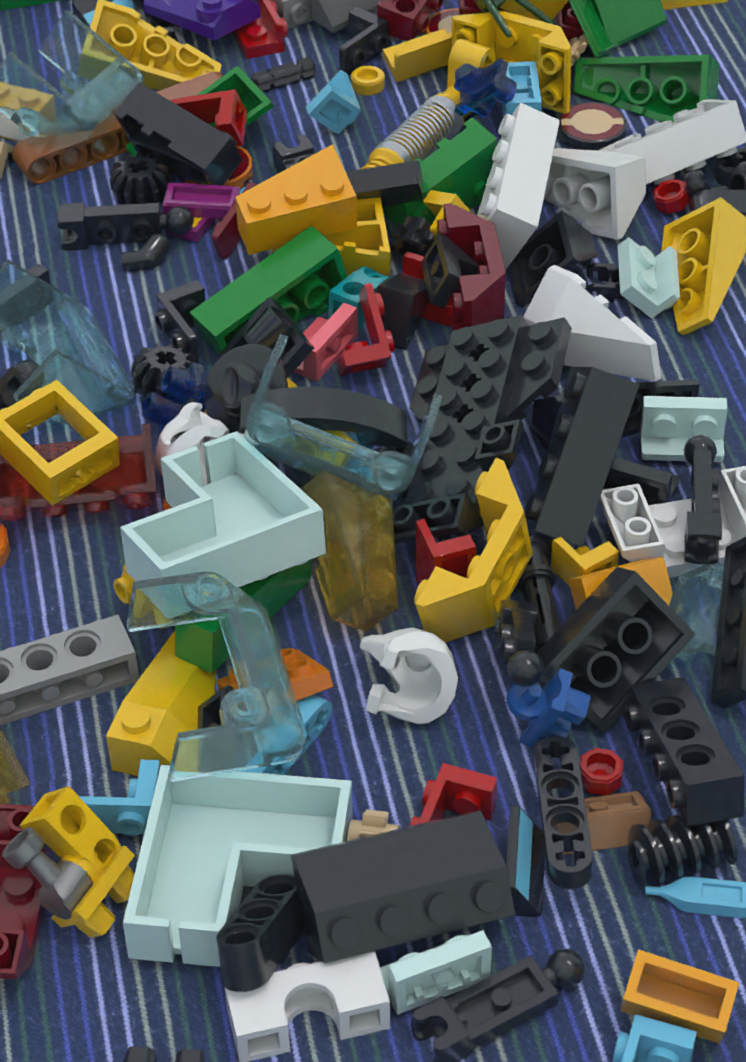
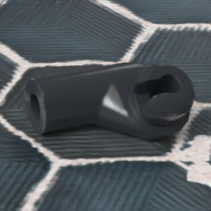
M162 233L152 234L140 250L121 252L123 271L157 267L170 249V241L167 236Z

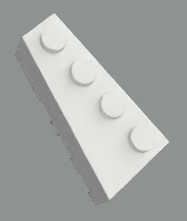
M705 99L697 103L696 109L682 110L674 114L673 123L671 120L655 123L646 127V136L641 137V134H633L598 151L620 152L645 157L646 184L653 181L654 184H661L664 181L674 179V172L685 168L686 171H692L705 166V159L716 155L717 158H722L738 151L736 146L746 143V132L736 100Z
M521 102L512 115L507 113L500 124L498 134L502 136L492 156L494 162L477 216L494 223L505 270L538 227L560 121Z

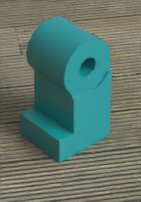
M366 266L354 271L329 291L328 319L343 303L357 307L359 333L364 328L365 323L359 299V293L363 285L372 283L374 292L377 293L378 285L392 277L379 274Z

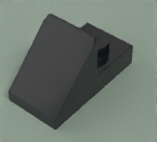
M438 233L421 261V267L430 304L444 309L452 297V293L459 292V276L478 275L479 264L441 233Z

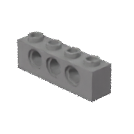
M119 614L0 651V726L137 682L139 673L136 653Z

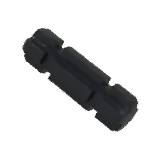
M310 57L297 60V64H294V61L269 68L267 73H265V70L255 72L251 75V80L263 92L270 90L271 85H273V88L297 82L300 80L299 77H302V80L313 77L316 74L315 64Z

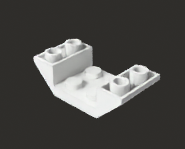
M746 466L721 470L718 494L712 495L713 498L720 499L722 519L719 561L715 564L701 565L684 561V534L687 511L691 512V498L648 505L640 484L604 489L599 498L622 557L630 562L649 557H664L669 578L724 569L726 547L746 537Z

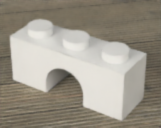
M375 951L328 963L294 964L286 970L274 972L266 984L248 992H234L225 988L227 1011L239 1062H249L290 1052L288 1025L296 1015L305 1011L315 1010L329 1015L336 1023L340 1040L390 1029V1000Z

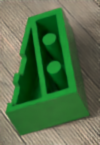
M474 118L466 121L463 124L465 129L450 141L447 138L439 141L436 144L438 150L423 161L419 158L414 160H419L421 164L425 198L430 190L456 194L468 209L481 204L487 179L494 162L492 156L497 146V138ZM424 200L382 207L383 214L394 225L396 223L403 224L406 215L410 217H424L431 225L436 218L424 204Z

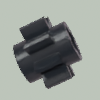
M406 215L403 224L396 223L391 233V236L395 238L391 248L395 249L401 258L407 252L424 257L435 237L430 232L431 223L424 217H410Z

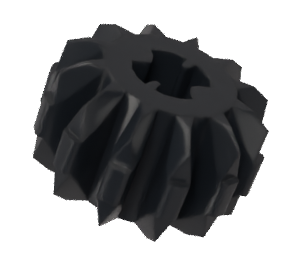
M138 153L134 157L123 156V161L114 163L113 171L110 172V187L113 190V196L116 197L118 204L122 205L159 203V201H164L167 185L171 183V173L168 171L162 158H154L152 153L146 156H140Z
M154 344L153 349L141 348L140 354L134 356V363H132L131 368L134 392L142 394L145 401L156 400L158 405L162 402H169L175 405L177 400L187 401L198 385L199 373L197 372L196 357L187 354L186 348L175 349L172 348L171 344L167 347Z

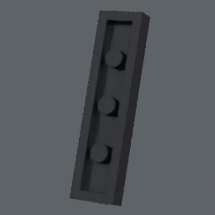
M746 537L728 545L725 550L711 702L724 709L746 699Z

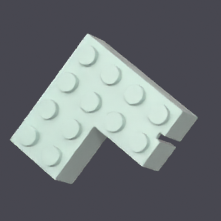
M237 431L203 443L207 485L203 486L200 453L196 446L162 457L161 466L165 498L172 508L120 527L127 573L166 615L183 611L199 602L224 595L230 590L257 580H263L269 575L295 565L304 564L310 559L326 554L323 509Z
M161 765L123 920L128 958L173 963L174 955L178 954L182 955L183 964L220 967L216 936L240 906L244 886L255 887L258 882L269 876L282 874L294 876L291 854L347 841L349 824L353 818L352 781Z

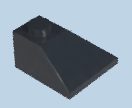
M562 210L528 239L509 265L517 302L522 307L531 303L549 267L556 265L577 274L587 268L598 257L592 233Z

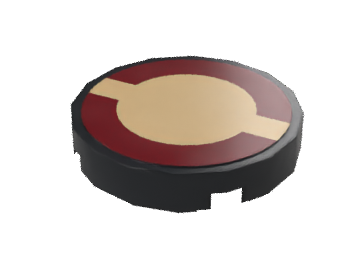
M576 103L570 106L569 113L559 114L558 120L560 121L557 134L564 144H566V141L573 144V149L598 151L626 136L627 120L624 114L617 108L605 103Z

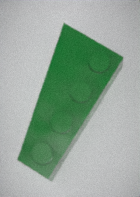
M311 225L190 312L200 337L219 355L268 297L278 301L296 325L298 320L310 314L317 318L327 313L329 291L348 277L339 249Z
M312 559L304 564L295 565L269 575L263 580L248 583L230 590L224 595L212 597L189 606L183 611H178L175 620V656L213 674L311 580Z

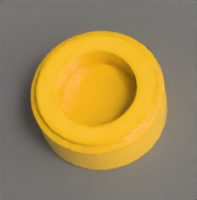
M362 66L355 69L351 74V85L354 92L364 96L380 93L385 87L384 72L374 66Z

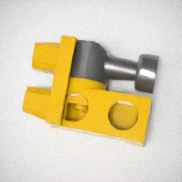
M70 786L45 793L20 824L23 831L9 842L2 856L14 868L27 866L42 885L39 890L41 906L53 914L51 918L61 928L75 925L91 938L102 936L115 921V915L102 903V900L107 894L116 903L125 902L129 899L135 873L128 865L135 855L126 845L120 846L115 835ZM44 842L59 858L62 857L57 864L41 851Z

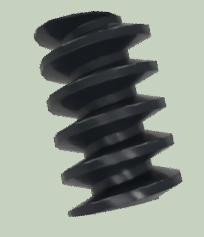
M671 815L666 819L665 823L660 819H655L649 822L647 828L643 824H634L629 829L628 859L633 877L640 887L646 886L647 871H651L656 882L662 883L665 880V867L669 866L674 877L678 879L683 876V862H687L692 872L698 874L702 870L701 858L705 857L711 869L719 868L720 853L724 854L726 860L731 865H734L738 858L736 840L727 819L687 826L681 816Z

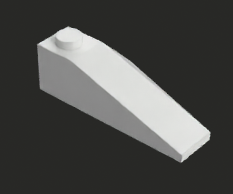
M556 265L547 269L523 317L528 325L563 317L566 318L572 329L563 365L594 367L610 374L650 381L662 379L656 341L628 317L625 316L619 319L608 309L609 301L602 295L593 297L585 290L586 281L579 275Z

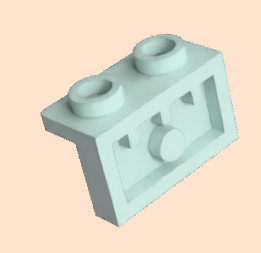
M629 237L618 245L620 294L650 318L655 317L663 310L671 308L680 297L676 250L669 246L654 257L653 253L646 246H639Z
M644 396L640 427L641 458L643 460L686 461L683 449L687 440L693 436L704 435L712 439L716 445L717 454L713 462H722L724 460L723 437L727 416V399Z
M482 930L469 936H455L442 945L420 953H409L396 962L380 967L388 997L397 1015L427 1004L441 996L445 997L467 989L490 977L492 946Z

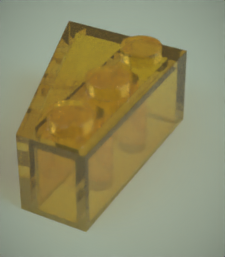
M322 471L301 488L304 493L323 509L326 554L318 556L320 565L315 571L330 619L366 632L398 609L392 499Z

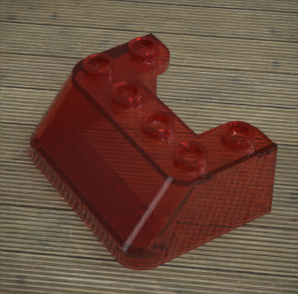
M150 423L142 424V435L118 437L119 466L53 506L0 455V521L26 519L25 512L42 511L43 517L68 515L67 508L84 506L85 513L105 512L110 510L109 504L122 502L126 505V509L151 507V499L158 498L159 492L154 435ZM86 440L30 446L50 463Z

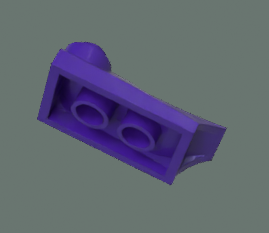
M144 0L145 13L214 41L261 17L260 5L253 2V0Z

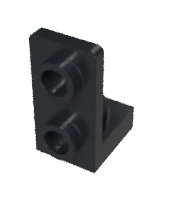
M359 7L349 12V41L339 48L340 70L349 76L355 69L364 66L383 53V49L388 48V20Z
M196 280L156 294L158 311L154 312V319L159 331L162 334L167 333L170 337L173 348H186L187 354L195 356L196 364H199L197 337L188 325L194 323L190 312L206 301L205 289Z

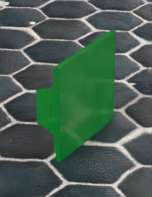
M569 0L595 57L614 56V49L623 44H611L592 1Z

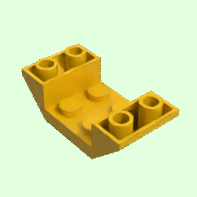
M499 11L512 32V36L508 38L490 12L457 15L451 18L452 47L457 40L465 39L494 49L496 56L495 65L500 67L495 72V79L501 80L500 63L536 61L542 102L541 107L564 114L570 112L571 46L561 26Z
M495 458L488 472L484 471L481 473L475 486L480 516L483 519L487 535V545L481 556L476 555L472 559L467 570V578L435 567L429 579H424L419 584L415 593L414 603L424 631L435 634L445 643L495 626L500 616L501 600H508L533 555L523 507L505 462L498 458Z

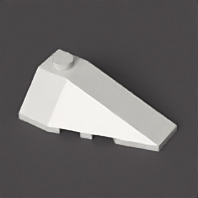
M554 148L543 200L557 207V213L562 210L568 216L582 223V226L592 234L617 240L621 239L646 194L645 157L620 152Z

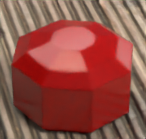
M671 179L659 184L653 191L657 210L666 214L682 211L690 201L684 188L687 186L686 182Z
M593 748L581 755L579 766L583 788L590 794L609 795L621 787L624 761L613 750Z

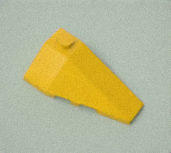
M98 0L82 53L78 76L109 85L134 88L140 82L150 89L162 90L209 72H220L222 65L193 46L181 44L167 35L168 31L158 25L155 28L140 18L141 14L132 8L106 0Z
M175 631L124 698L108 730L106 739L113 771L138 776L140 760H160V767L161 765L198 768V706L215 694L216 671L211 674L176 657Z

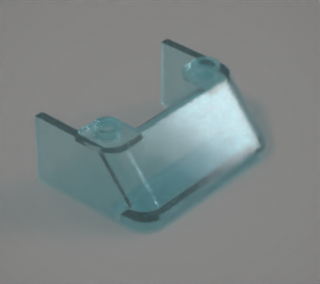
M67 10L38 51L63 72L59 79V84L64 95L11 52L0 67V111L18 125L19 129L29 137H48L92 131L120 106L139 82H143V75L136 66Z
M7 259L0 267V330L3 333L1 339L12 351L18 353L21 350L30 355L32 361L40 365L13 394L14 399L20 401L36 389L43 388L51 382L58 380L94 415L126 406L136 395L134 386L93 314L76 299ZM59 414L46 420L53 425L57 422L63 425L68 424Z
M280 334L267 362L249 411L244 438L261 454L274 461L379 501L389 502L399 498L413 479L433 431L443 396L434 393L409 456L396 451L379 453L291 419L281 407L265 401L288 340V336Z
M205 571L133 582L126 624L128 632L218 619L240 688L230 691L221 702L219 714L222 726L177 733L169 769L171 782L289 763L301 755L307 737L306 728L266 608L226 578L214 572Z

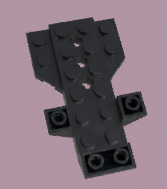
M522 315L498 319L493 322L452 331L449 344L426 349L410 404V410L424 425L426 424L419 452L411 442H407L406 448L375 449L370 466L376 481L375 488L406 498L403 505L392 506L383 538L387 545L416 540V521L425 519L433 537L484 526L483 519L480 516L478 499L475 495L477 480L482 472L489 471L495 458L503 460L507 470H510L517 455L524 426L521 420L526 417L523 410L540 395L546 399L558 389L572 329L565 317L528 325Z

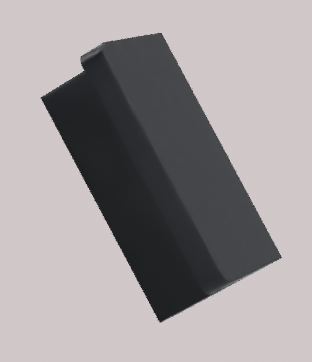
M419 160L347 171V176L357 199L380 197L382 207L425 199L422 168Z
M614 457L603 490L640 484L648 505L666 503L671 501L679 484V476Z

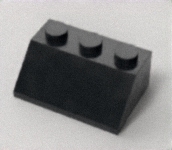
M616 567L536 652L544 664V672L540 680L546 684L560 668L573 673L570 687L590 695L585 720L599 732L605 734L625 712V705L631 704L630 686L653 682L696 633L636 571Z

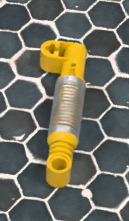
M465 39L457 40L451 49L448 60V88L443 93L430 97L372 151L368 162L361 169L410 162L417 158L423 161L438 150L436 144L443 138H447L450 141L464 126V120L493 93L495 73L477 84H472L471 80L495 66L496 56L494 49Z

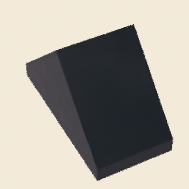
M399 273L379 284L377 293L381 294L384 303L385 314L381 316L384 330H390L395 348L406 351L429 302V296L425 280Z

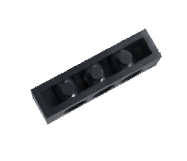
M684 677L630 686L631 704L625 705L624 710L628 730L636 732L642 755L644 757L649 756L652 761V769L656 781L663 782L666 786L667 798L671 808H678L687 826L743 817L744 774Z

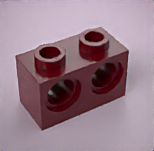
M381 0L377 5V16L388 20L389 35L409 41L415 39L419 32H425L431 15L434 11L438 12L441 9L444 0Z

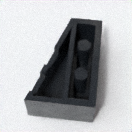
M140 82L113 113L135 151L140 156L152 153L154 158H162L168 171L197 184L223 186L243 161L235 147L237 143L232 136L224 131L217 130Z

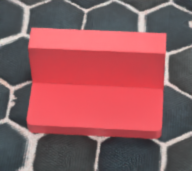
M343 303L328 320L318 317L303 332L314 349L296 368L294 373L317 382L338 360L341 352L346 351L345 347L352 344L358 338L357 307Z

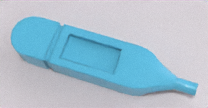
M683 877L665 886L645 887V894L658 895L670 901L675 907L684 912L746 918V882Z

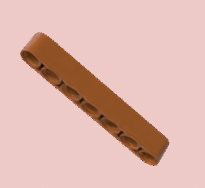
M216 71L209 72L157 91V93L168 100L196 96L223 75ZM120 105L20 141L12 152L14 163L31 182L41 184L128 152L125 146L130 141L113 114Z

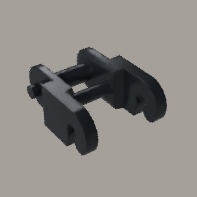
M592 263L587 267L586 275L588 278H593L594 271H597L598 280L606 281V284L593 283L586 287L587 292L592 296L593 292H597V296L602 295L609 302H614V299H626L620 294L619 267H616V264Z

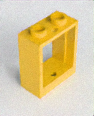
M58 380L51 382L43 388L36 389L24 399L8 408L0 410V455L52 506L120 465L118 437ZM59 414L86 441L48 463L20 435Z

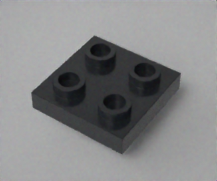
M268 297L219 355L222 356L228 351L243 345H264L272 349L279 356L284 365L287 378H289L314 347L281 304Z

